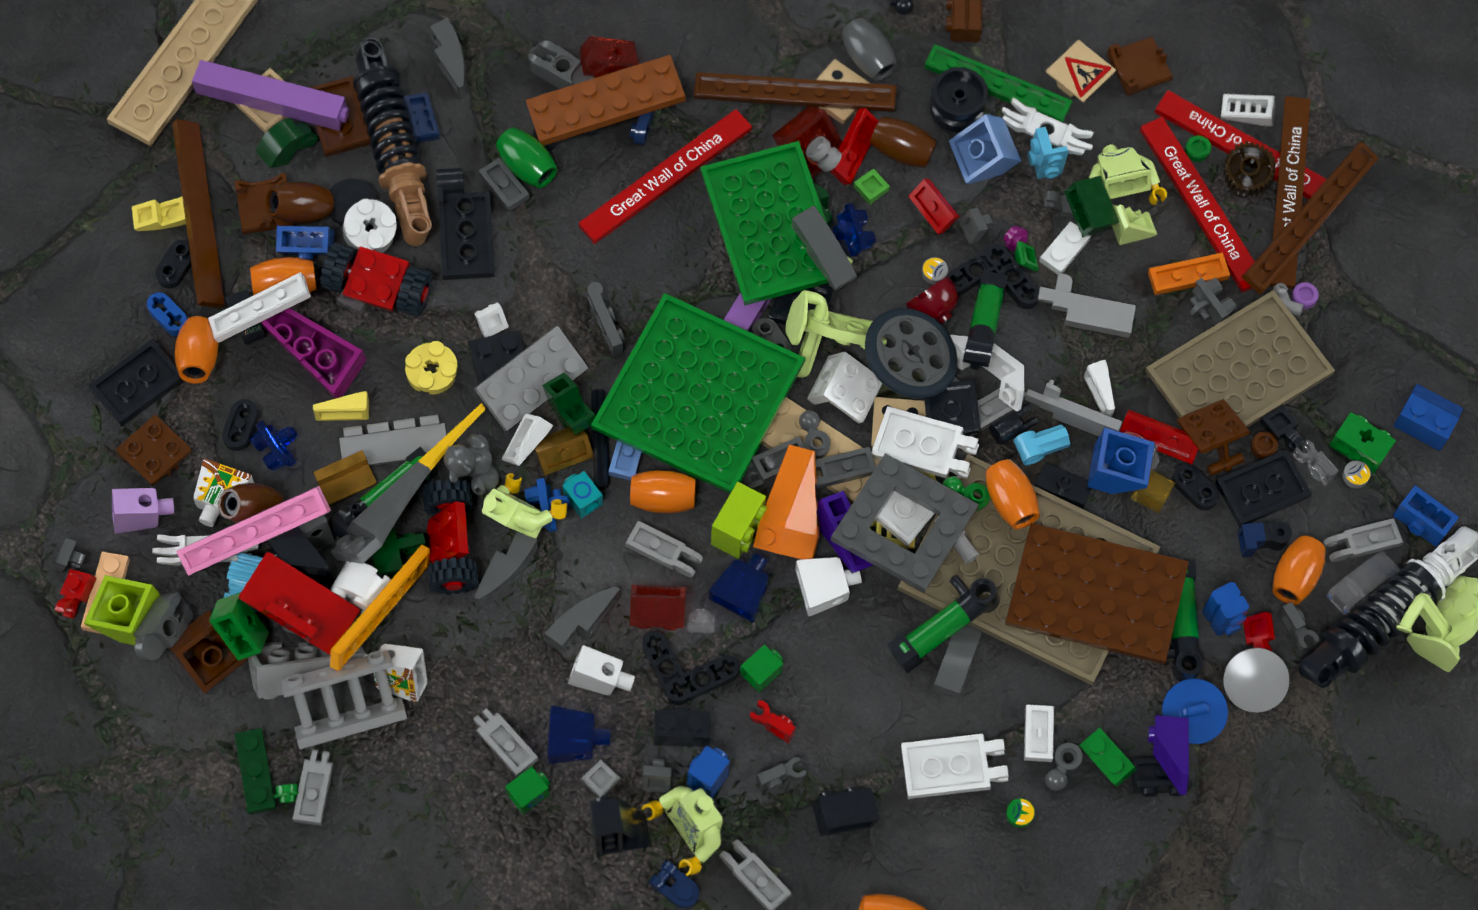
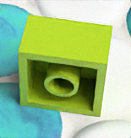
M737 482L712 525L711 545L738 559L743 551L748 553L754 542L752 538L754 532L758 529L759 521H761L768 508L765 506L766 496Z

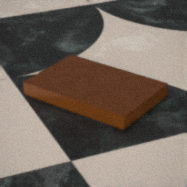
M353 76L309 87L345 97L347 108L350 109L348 120L346 123H342L340 131L315 125L325 157L370 145L367 127L363 120L364 115L360 109L361 103L358 101L357 92L352 84Z

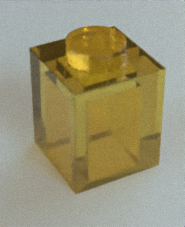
M1150 469L1147 488L1134 490L1131 499L1159 514L1175 482Z

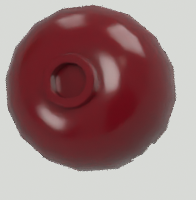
M947 276L905 305L908 309L926 313L942 324L953 316L950 311L957 305L958 293L952 280Z

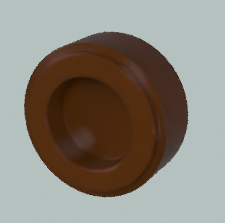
M1269 432L1257 433L1250 444L1251 452L1259 459L1274 455L1278 448V441Z

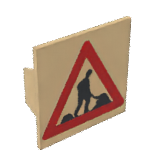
M1079 39L1046 70V73L1057 81V85L1070 97L1076 96L1083 103L1116 72V69Z

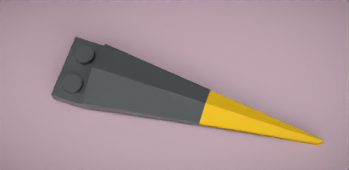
M482 403L351 522L346 530L349 535L340 538L336 543L337 546L330 552L335 560L363 564L383 545L405 506L430 471L446 453L447 448L452 446L463 432L485 411Z

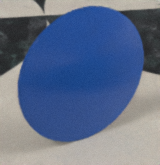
M1187 679L1177 683L1168 691L1163 701L1162 715L1189 718V743L1202 744L1211 741L1221 733L1227 721L1228 708L1223 694L1216 686L1201 679Z

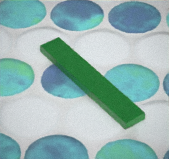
M934 44L924 65L925 69L937 74H941L943 71L953 67H965L974 70L983 77L987 85L988 95L1010 104L1012 99L1015 98L1026 107L1035 108L1036 112L1062 123L1072 105L1073 100Z

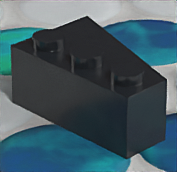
M601 796L594 799L595 802L589 803L591 828L597 857L652 847L647 819L644 813L618 797L611 799V796Z

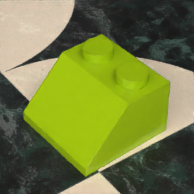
M105 575L84 624L120 643L135 646V640L138 636L133 637V635L160 594L151 584Z

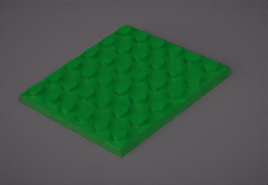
M664 293L594 418L591 428L731 494L736 483H740L753 457L805 363V357Z

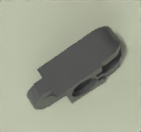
M545 40L540 42L528 54L530 71L559 89L594 79L593 73L583 67L579 59L551 41ZM566 69L568 71L560 72L559 70Z
M179 593L160 595L134 633L133 637L138 636L135 640V654L140 660H158L166 648H172L188 628L193 612Z

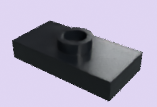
M1046 462L1035 484L1036 487L1081 508H1084L1092 489L1087 487V479Z

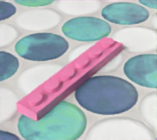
M317 486L185 546L176 552L189 576L331 511L320 486Z

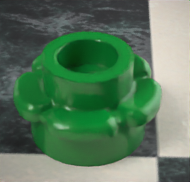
M298 784L276 786V795H273V797L279 798L280 803L296 802V797L299 794Z

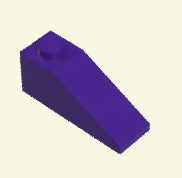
M841 491L819 500L816 512L821 533L853 574L874 565L831 541L832 534L851 507L845 492Z
M1156 715L1154 726H1149L1148 742L1153 743V755L1180 795H1186L1189 776V718Z

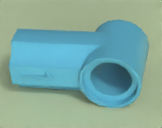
M1062 424L1038 433L1028 431L1018 435L1013 440L1024 465L1037 463L1045 455L1068 448L1071 444L1069 434Z

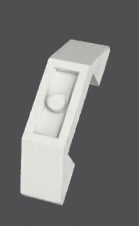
M950 335L956 348L957 367L963 370L970 365L969 363L962 362L968 336ZM994 344L989 367L984 368L1001 380L999 399L1018 412L1021 410L1024 394V365Z

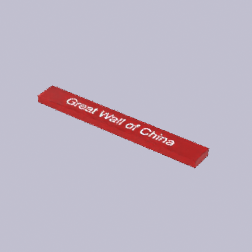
M1168 90L1154 113L1195 136L1207 138L1211 145L1227 154H1230L1231 150L1235 149V145L1240 146L1241 142L1243 144L1246 141L1249 143L1253 142L1254 145L1259 143V147L1263 145L1264 149H1268V152H1272V156L1275 157L1276 170L1273 180L1277 181L1280 152ZM1306 167L1303 197L1309 199L1326 178Z
M735 109L578 223L579 228L595 245L752 131V125Z
M1160 117L1142 125L1139 131L1217 254L1223 253L1229 273L1241 292L1244 293L1252 289L1242 278V275L1255 262L1164 118Z

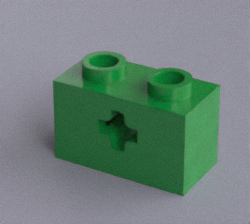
M1351 412L1329 446L1353 461L1364 462L1369 467L1370 472L1375 474L1396 440L1387 431L1377 429L1369 424L1368 420L1363 416L1355 415Z
M240 592L217 600L209 619L212 626L238 661L261 653L269 633L253 609L238 598Z

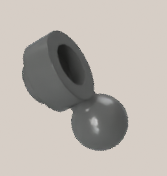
M808 410L800 415L799 425L808 432L804 440L805 448L815 451V458L818 459L828 453L831 442L825 432L817 429L820 424L818 414ZM813 440H820L822 445L820 447L814 446Z
M1064 743L1055 752L1054 761L1057 768L1050 770L1045 777L1047 787L1053 791L1062 790L1067 784L1066 772L1075 771L1081 765L1082 752L1073 743ZM1064 755H1071L1073 761L1070 763L1063 760Z

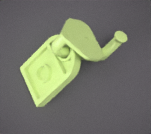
M803 290L793 301L786 322V334L792 345H798L803 332H806L798 354L805 357V363L797 377H806L811 372L822 336L835 339L836 342L842 345L853 343L865 349L866 333L873 321L828 311L826 299L822 295ZM808 303L815 304V309L808 311ZM885 337L882 338V342L884 345H886L887 342Z
M1458 575L1454 582L1447 587L1445 598L1438 602L1437 605L1434 604L1428 594H1418L1407 609L1400 624L1396 626L1398 630L1410 633L1407 641L1417 654L1446 672H1450L1459 662V646L1470 640L1478 631L1477 578ZM1419 614L1426 622L1428 636L1412 633L1411 628Z

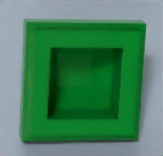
M1022 241L1017 242L1014 257L1016 262L1027 269L1035 272L1038 271L1039 267L1035 248Z

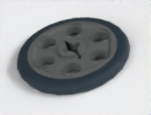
M899 308L886 311L871 323L865 339L866 358L877 379L888 389L905 397L922 399L936 396L952 383L957 369L956 348L951 336L936 319L918 310ZM904 324L908 326L911 334L906 335L902 333L899 325ZM923 335L932 337L934 345L926 344L923 340ZM887 337L891 339L893 348L886 347L882 342V338ZM913 351L915 355L910 356L908 352ZM929 359H936L940 363V369L933 368L929 363ZM888 361L896 362L899 365L900 371L895 372L891 370L888 366ZM912 372L920 373L923 377V382L915 381L912 377Z

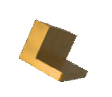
M569 427L545 436L534 448L541 470L545 476L593 458L587 433L583 430L575 435Z
M363 450L313 472L329 506L375 486L377 483Z

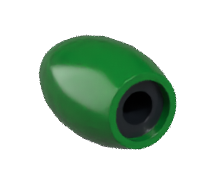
M513 127L506 130L497 140L496 149L502 161L516 177L536 188H543L556 176L557 167L552 156L529 133Z

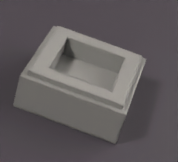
M600 759L581 778V781L595 795L601 797L605 796L620 781V777Z

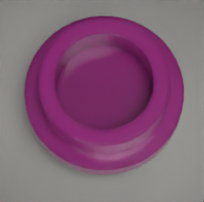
M1011 227L1004 236L1006 247L1011 251L1016 250L1017 242H1027L1028 232L1023 227Z

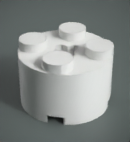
M362 199L348 210L343 224V236L348 247L355 248L357 252L361 246L383 253L393 242L396 232V217L387 205L377 200ZM366 226H374L369 232L365 230Z
M346 562L331 591L359 608L362 614L391 579L386 575L381 579L376 574L378 570L366 563Z

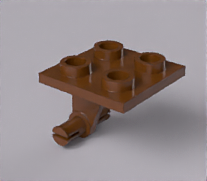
M1224 399L1177 418V423L1202 454L1217 448L1219 461L1206 466L1210 476L1222 471H1231L1232 467L1245 462L1241 452L1229 457L1228 443L1249 435V430Z

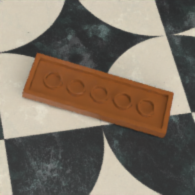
M667 55L527 99L526 104L538 140L544 146L684 102L686 98L671 55Z

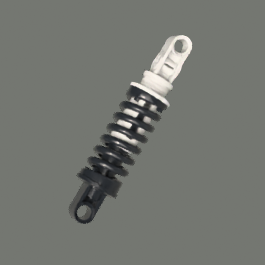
M1466 526L1460 527L1449 539L1441 543L1437 549L1425 555L1423 561L1410 559L1406 563L1407 565L1399 570L1398 575L1392 576L1387 584H1383L1378 588L1377 593L1369 595L1367 601H1362L1356 610H1352L1347 614L1345 619H1341L1337 622L1336 626H1332L1321 634L1323 644L1301 661L1299 674L1315 685L1326 688L1345 670L1351 673L1358 672L1361 666L1368 661V654H1377L1379 646L1389 644V637L1395 638L1399 635L1400 630L1396 626L1400 624L1404 614L1418 594H1428L1434 604L1445 598V586L1452 584L1458 575L1462 574L1478 559V532Z

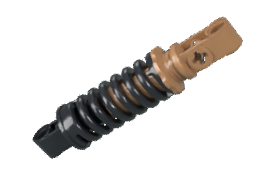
M366 38L361 42L356 56L359 74L352 82L353 88L357 92L358 101L361 103L360 109L364 115L363 120L367 127V135L370 138L373 158L376 161V169L380 173L379 183L383 189L389 190L390 200L395 203V211L401 225L404 240L409 245L420 246L425 242L431 229L427 203L423 195L425 188L421 182L426 178L427 172L419 157L420 151L415 146L417 140L412 135L413 126L409 123L410 115L406 111L407 103L403 100L404 93L402 89L399 88L401 83L400 73L396 68L387 65L381 42L374 38Z

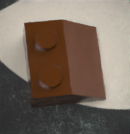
M209 610L188 625V628L172 648H168L179 665L204 694L248 660L247 658L239 661L236 659L210 623L209 619L212 613Z

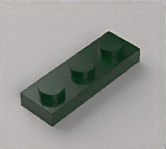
M262 728L235 733L248 815L276 810Z

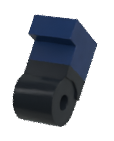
M1280 521L1242 524L1237 532L1241 556L1251 557L1257 549L1269 548L1275 551L1282 550L1292 537L1291 527L1287 523Z

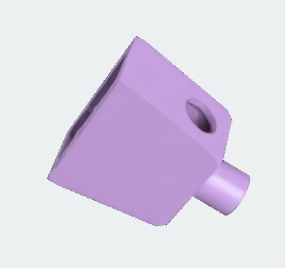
M154 488L112 489L114 534L155 528L158 526L159 515L174 514L173 498L157 499L156 489Z

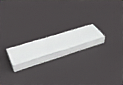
M300 272L209 317L214 339L219 343L310 298L311 295L305 276Z

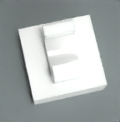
M498 302L493 305L490 304L487 308L481 311L478 310L475 313L484 337L492 336L509 327L502 307Z

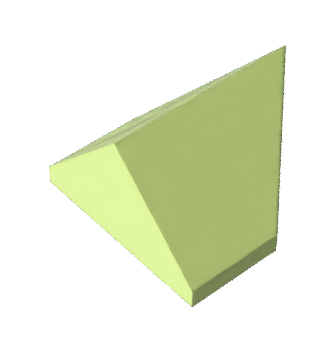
M1113 205L1119 223L1112 227L1119 245L1157 235L1149 212L1141 214V210L1135 212L1132 211L1131 207L1125 209L1123 205Z

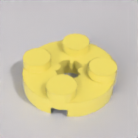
M439 341L419 345L407 355L405 360L407 380L419 392L421 390L429 392V394H439L448 390L455 382V377L458 373L457 359L454 353ZM428 364L439 366L436 367L437 372L433 374L431 371L426 372L424 369L427 368Z

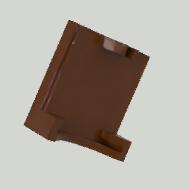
M1153 37L1120 47L1117 43L1108 48L1107 57L1112 67L1116 69L1115 73L1127 96L1173 80V75L1166 64L1167 54H1162L1163 47L1158 48Z
M281 173L272 179L261 182L234 181L243 234L277 229V226H294V223L285 222L270 216L265 207L267 191L279 184L288 183L286 173Z
M156 415L151 417L115 449L118 457L132 466L152 487L165 475L171 477V470L177 471L179 462L192 452V449Z

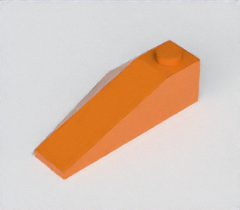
M793 445L788 446L766 503L768 508L761 521H759L753 547L802 560L814 559L819 539L816 512L818 510V501H816L815 484L817 483L815 451Z

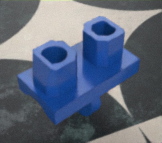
M545 478L536 479V486L524 490L527 503L530 505L540 503L541 511H551V501L555 499H560L561 504L567 503V507L570 505L569 497L561 496L560 489H554L552 497L551 487L546 484ZM552 518V522L542 528H546L549 532L557 531L556 519Z

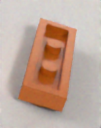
M1223 253L1153 267L1148 270L1155 295L1196 287L1195 282L1201 278L1204 281L1217 278L1218 281L1229 280L1230 277Z

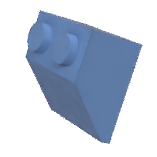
M985 114L949 140L966 184L1002 175L1021 162L1006 123L1000 117Z

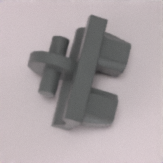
M1201 278L1195 282L1196 287L1192 290L1194 297L1190 300L1194 305L1190 311L1192 317L1201 315L1205 321L1211 318L1214 324L1217 325L1235 312L1237 306L1230 297L1219 301L1216 297L1223 289L1217 278L1207 281Z

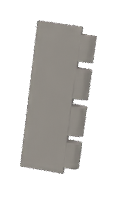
M438 415L420 417L421 427H416L415 419L410 418L393 421V431H389L388 422L368 424V434L363 435L362 425L343 428L344 438H339L341 456L343 459L363 450L369 466L406 461V457L420 446L427 453L446 436L445 423L439 424Z

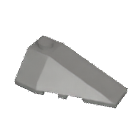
M283 642L265 643L261 653L248 657L252 684L258 698L274 699L279 695H284L280 680L286 679L292 674H304L329 667L331 655L315 646L308 645V642H299L298 647H283ZM362 646L348 661L361 658L366 654Z

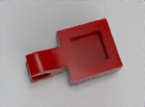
M70 569L59 593L64 598L57 602L55 611L63 613L62 616L73 619L79 602H87L97 578L91 574Z
M1263 612L1246 617V620L1243 622L1246 644L1254 646V648H1263L1273 652L1268 641L1275 640L1272 614Z
M759 700L757 706L764 713L756 715L751 712L749 718L755 723L762 724L766 727L767 731L789 744L795 735L796 727L793 726V722L784 715L780 714L777 716L774 713L771 714L768 704Z

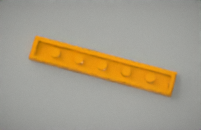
M421 545L335 644L331 649V668L336 671L342 669L429 566V548Z

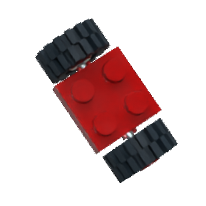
M334 243L330 247L327 259L324 261L325 265L322 268L323 274L320 278L322 288L343 293L342 295L346 298L391 312L394 311L397 303V309L400 312L416 317L422 314L428 301L427 298L430 295V288L432 287L433 274L430 271L410 266L409 261L361 246L358 252L355 248L339 243Z
M446 479L444 482L437 480V483L431 482L423 488L424 511L433 516L428 520L427 525L430 541L429 559L431 560V564L428 566L429 589L434 593H446V595H451V593L460 594V592L467 593L468 590L472 591L478 587L476 562L472 561V559L465 560V558H462L468 554L466 513L473 506L471 485L466 483V481L460 482L457 480L456 483H451L450 479Z

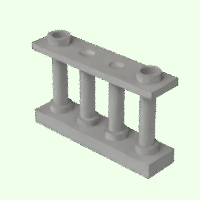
M389 650L383 652L374 651L368 656L348 661L339 671L329 666L304 674H292L286 679L280 680L284 698L293 695L300 717L301 725L294 727L299 749L407 719L402 698H393L385 669L393 667ZM375 673L382 702L366 706L358 677ZM347 680L355 709L341 714L338 711L331 685ZM320 688L328 717L312 721L304 692Z

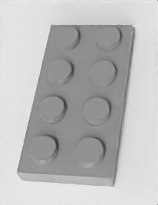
M555 326L480 383L474 390L504 431H508L521 421L525 414H530L548 400L542 386L543 384L564 372L571 380H574L587 370L588 367L561 329Z

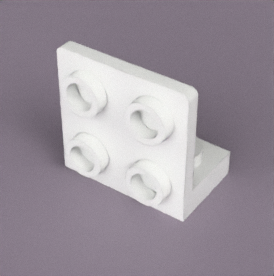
M841 352L828 356L807 399L814 405L830 402L857 423H863L882 383L871 370L847 352Z

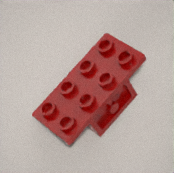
M270 552L264 555L238 596L244 603L328 655H331V649L348 631L360 611L353 604Z

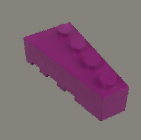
M290 308L261 321L264 329L334 399L343 397L367 360L361 349Z

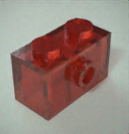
M589 36L579 48L583 75L597 78L638 65L634 41Z
M632 585L629 626H636L640 629L663 627L666 630L684 628L686 587Z

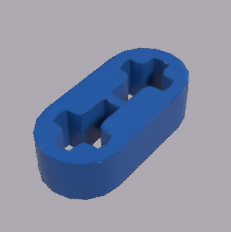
M160 292L152 294L147 300V308L150 315L167 333L172 336H178L181 327L187 320L185 313L166 294ZM157 302L163 304L166 311L163 312L159 307L155 308L154 304ZM172 316L177 322L180 321L181 325L172 326L170 317Z

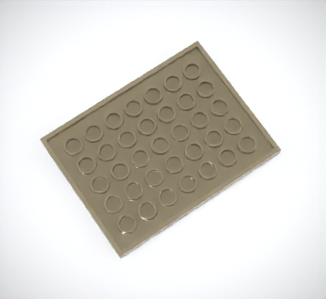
M967 454L964 461L969 462V467L971 468L968 479L957 475L956 477L962 481L965 487L973 483H979L987 488L985 472L992 465ZM1033 486L1040 513L1039 518L1034 524L1158 553L1160 546ZM974 492V493H973V496H974L976 499H981V496H980L979 493H977V492ZM991 499L983 510L975 512L964 529L967 533L966 538L980 554L974 561L966 565L953 547L925 593L901 580L898 591L941 611L960 597V594L950 583V579L954 575H958L969 589L971 584L980 578L990 579L996 586L1000 603L994 611L983 613L968 625L1090 685H1093L1109 652L1005 625L1030 525L1022 529H1013L997 512ZM937 514L935 515V517H934V519H933V521H932V523H931L929 529L927 530V532H926V534H925V536H924V538H923L921 544L923 543V541H924L925 538L927 537L928 533L930 532V530H931L932 527L934 526V524H935L934 521H936V519L939 517V515H937ZM984 592L979 596V599H986L991 593Z

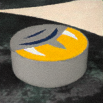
M937 257L927 259L922 267V277L930 284L938 283L948 273L946 262Z
M1361 461L1349 462L1342 473L1344 482L1352 488L1365 486L1371 475L1369 467Z

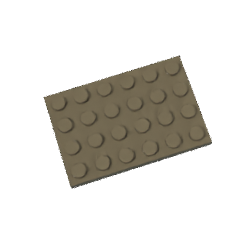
M1273 290L1146 367L1145 372L1179 418L1224 399L1244 425L1249 427L1277 407L1285 405L1334 374L1335 370Z

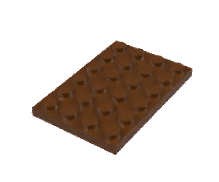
M1031 523L1005 625L1165 665L1189 561Z

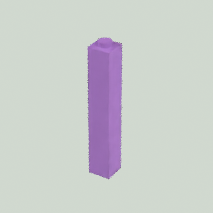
M200 60L192 79L196 94L245 105L250 108L340 131L342 123L347 122L350 113L345 97Z

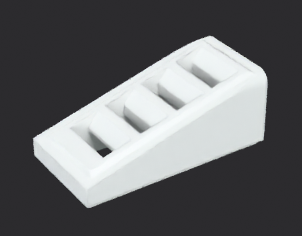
M1224 94L1221 119L1273 126L1274 96ZM1231 103H1236L1235 112H1230ZM1241 104L1246 105L1245 112H1240ZM1251 106L1256 107L1255 113H1251ZM1262 108H1266V113H1261Z
M1101 360L1088 365L1084 379L1101 413L1112 417L1115 405L1106 360Z
M525 414L502 460L519 466L548 434L553 425L539 416Z

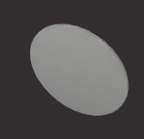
M1250 648L1235 655L1228 663L1223 678L1224 688L1229 699L1237 707L1248 712H1264L1274 708L1284 699L1289 688V672L1283 660L1272 651L1263 648Z

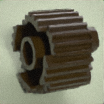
M1246 141L1245 144L1241 142L1240 146L1235 145V149H1232L1230 154L1227 155L1223 168L1225 183L1227 182V187H1231L1230 191H1233L1236 196L1245 198L1248 195L1253 198V195L1258 196L1259 193L1263 194L1264 190L1267 191L1273 182L1276 170L1275 157L1272 156V152L1264 149L1263 145L1259 147V143L1254 145L1253 142L1249 143ZM1245 166H1250V169L1255 168L1253 173L1245 172Z

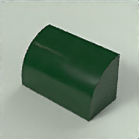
M1101 176L1076 181L1064 191L1082 238L1100 233L1119 223Z

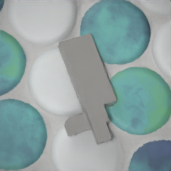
M1058 273L1055 290L1040 287L1038 301L1051 303L1052 309L1067 312L1064 325L1127 338L1130 337L1136 305L1071 293L1072 278L1062 273Z
M1049 380V383L1046 384L1043 395L1030 389L1026 393L1024 400L1053 412V419L1096 436H1100L1104 427L1118 432L1121 427L1122 421L1061 398V389L1053 385V380Z

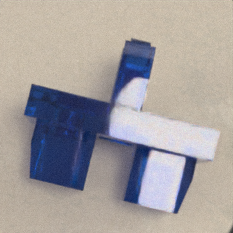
M853 203L846 204L845 210L837 216L839 224L835 225L831 231L837 240L845 239L850 255L853 257L858 256L863 249L872 247L876 242L874 232L863 231L862 226H865L868 222L866 211L855 209Z
M262 420L256 424L258 431L249 440L258 451H262L268 446L271 448L272 451L263 457V461L268 469L275 471L283 465L291 467L297 463L286 447L297 437V432L293 427H285L277 432L273 425H266Z

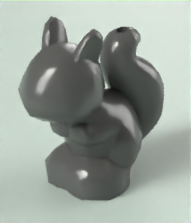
M471 434L466 439L457 443V445L447 448L443 460L449 470L451 483H456L459 477L466 475L473 477L471 489L477 495L490 493L493 488L497 487L499 473L492 466L489 443L483 435Z

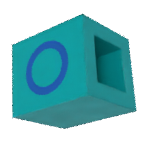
M585 471L578 475L572 474L564 481L562 485L563 496L569 497L570 505L581 519L603 505V495Z

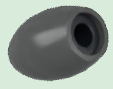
M857 18L845 26L842 30L843 42L855 65L874 81H881L889 77L896 70L897 61L894 51L883 33L864 18Z

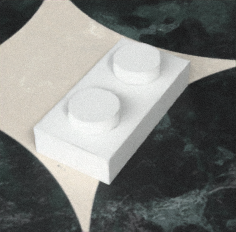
M1070 221L1042 254L1039 262L1056 274L1063 273L1089 242L1091 236L1082 238L1078 226Z
M1026 705L1024 760L1052 762L1054 706Z

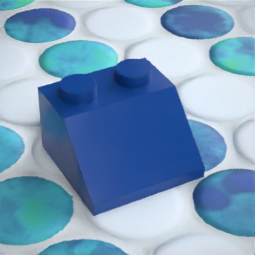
M1416 384L1393 427L1441 451L1457 424L1463 408Z
M1104 427L1094 444L1087 487L1110 494L1147 488L1155 442Z

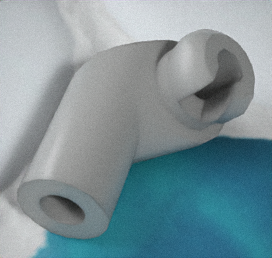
M1276 284L1273 290L1292 315L1300 317L1304 305L1290 300L1287 292L1288 288L1285 284Z

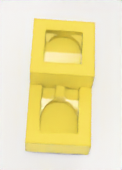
M182 197L163 203L151 200L132 206L134 229L136 231L160 230L186 224Z

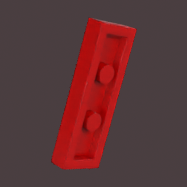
M866 108L858 109L838 149L842 155L841 160L830 171L843 185L851 184L871 144V137L879 122Z
M1128 409L1120 432L1155 442L1154 450L1193 464L1198 448L1183 430Z

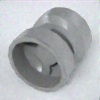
M823 136L814 139L806 150V155L812 161H817L818 167L824 172L833 170L842 157L841 152L835 147H831L830 142Z

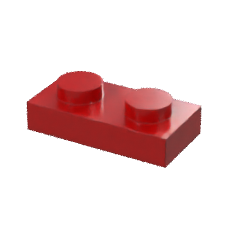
M924 179L908 196L937 234H943L959 218L958 214L930 179Z

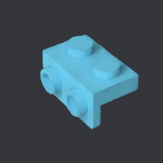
M1046 127L1036 128L1034 137L1030 141L1031 149L1027 153L1029 164L1034 166L1038 179L1045 177L1047 179L1055 178L1063 172L1068 148L1064 146L1052 149Z

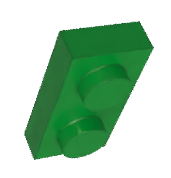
M1100 727L1079 745L1116 788L1137 770Z

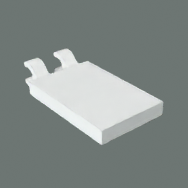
M887 406L871 453L873 458L879 460L886 453L915 470L939 477L948 478L949 472H952L959 477L968 479L971 470L969 467L970 463L954 459L958 448L976 455L979 444H977V438L962 435L963 427Z
M983 734L901 743L908 799L990 790V781H1008L1007 766L988 768L986 755H1004L1003 739L984 741Z

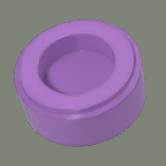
M1307 282L1296 285L1291 294L1292 301L1303 304V309L1312 308L1319 297L1317 288Z

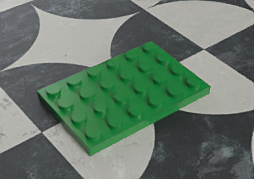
M799 141L700 167L744 306L829 283L807 254L806 246L792 228V218L812 206L816 207L826 222Z

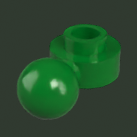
M954 476L948 477L943 481L942 485L977 503L978 509L976 512L983 510L990 500L988 489L982 484L973 483L965 487L962 481ZM974 492L979 493L980 496H981V499H976V498L973 496V493H974Z

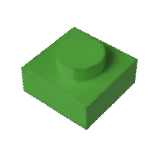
M874 168L855 181L853 186L869 205L886 194L890 189V186Z

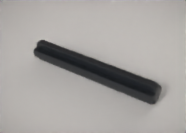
M594 389L591 392V406L595 416L605 400V391L603 389ZM592 429L594 484L598 489H606L608 487L607 436Z

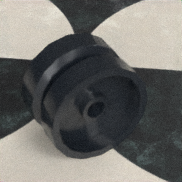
M953 67L943 71L934 82L930 99V114L934 122L947 131L961 132L984 115L988 98V89L983 77L976 71L965 67Z

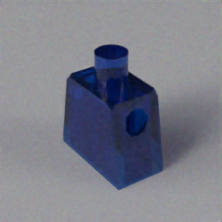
M753 554L747 564L739 559H735L710 588L709 600L754 623L769 582V576L761 572L767 560L758 554Z
M551 706L548 764L592 759L594 745L610 746L611 729L595 728V715L592 713Z

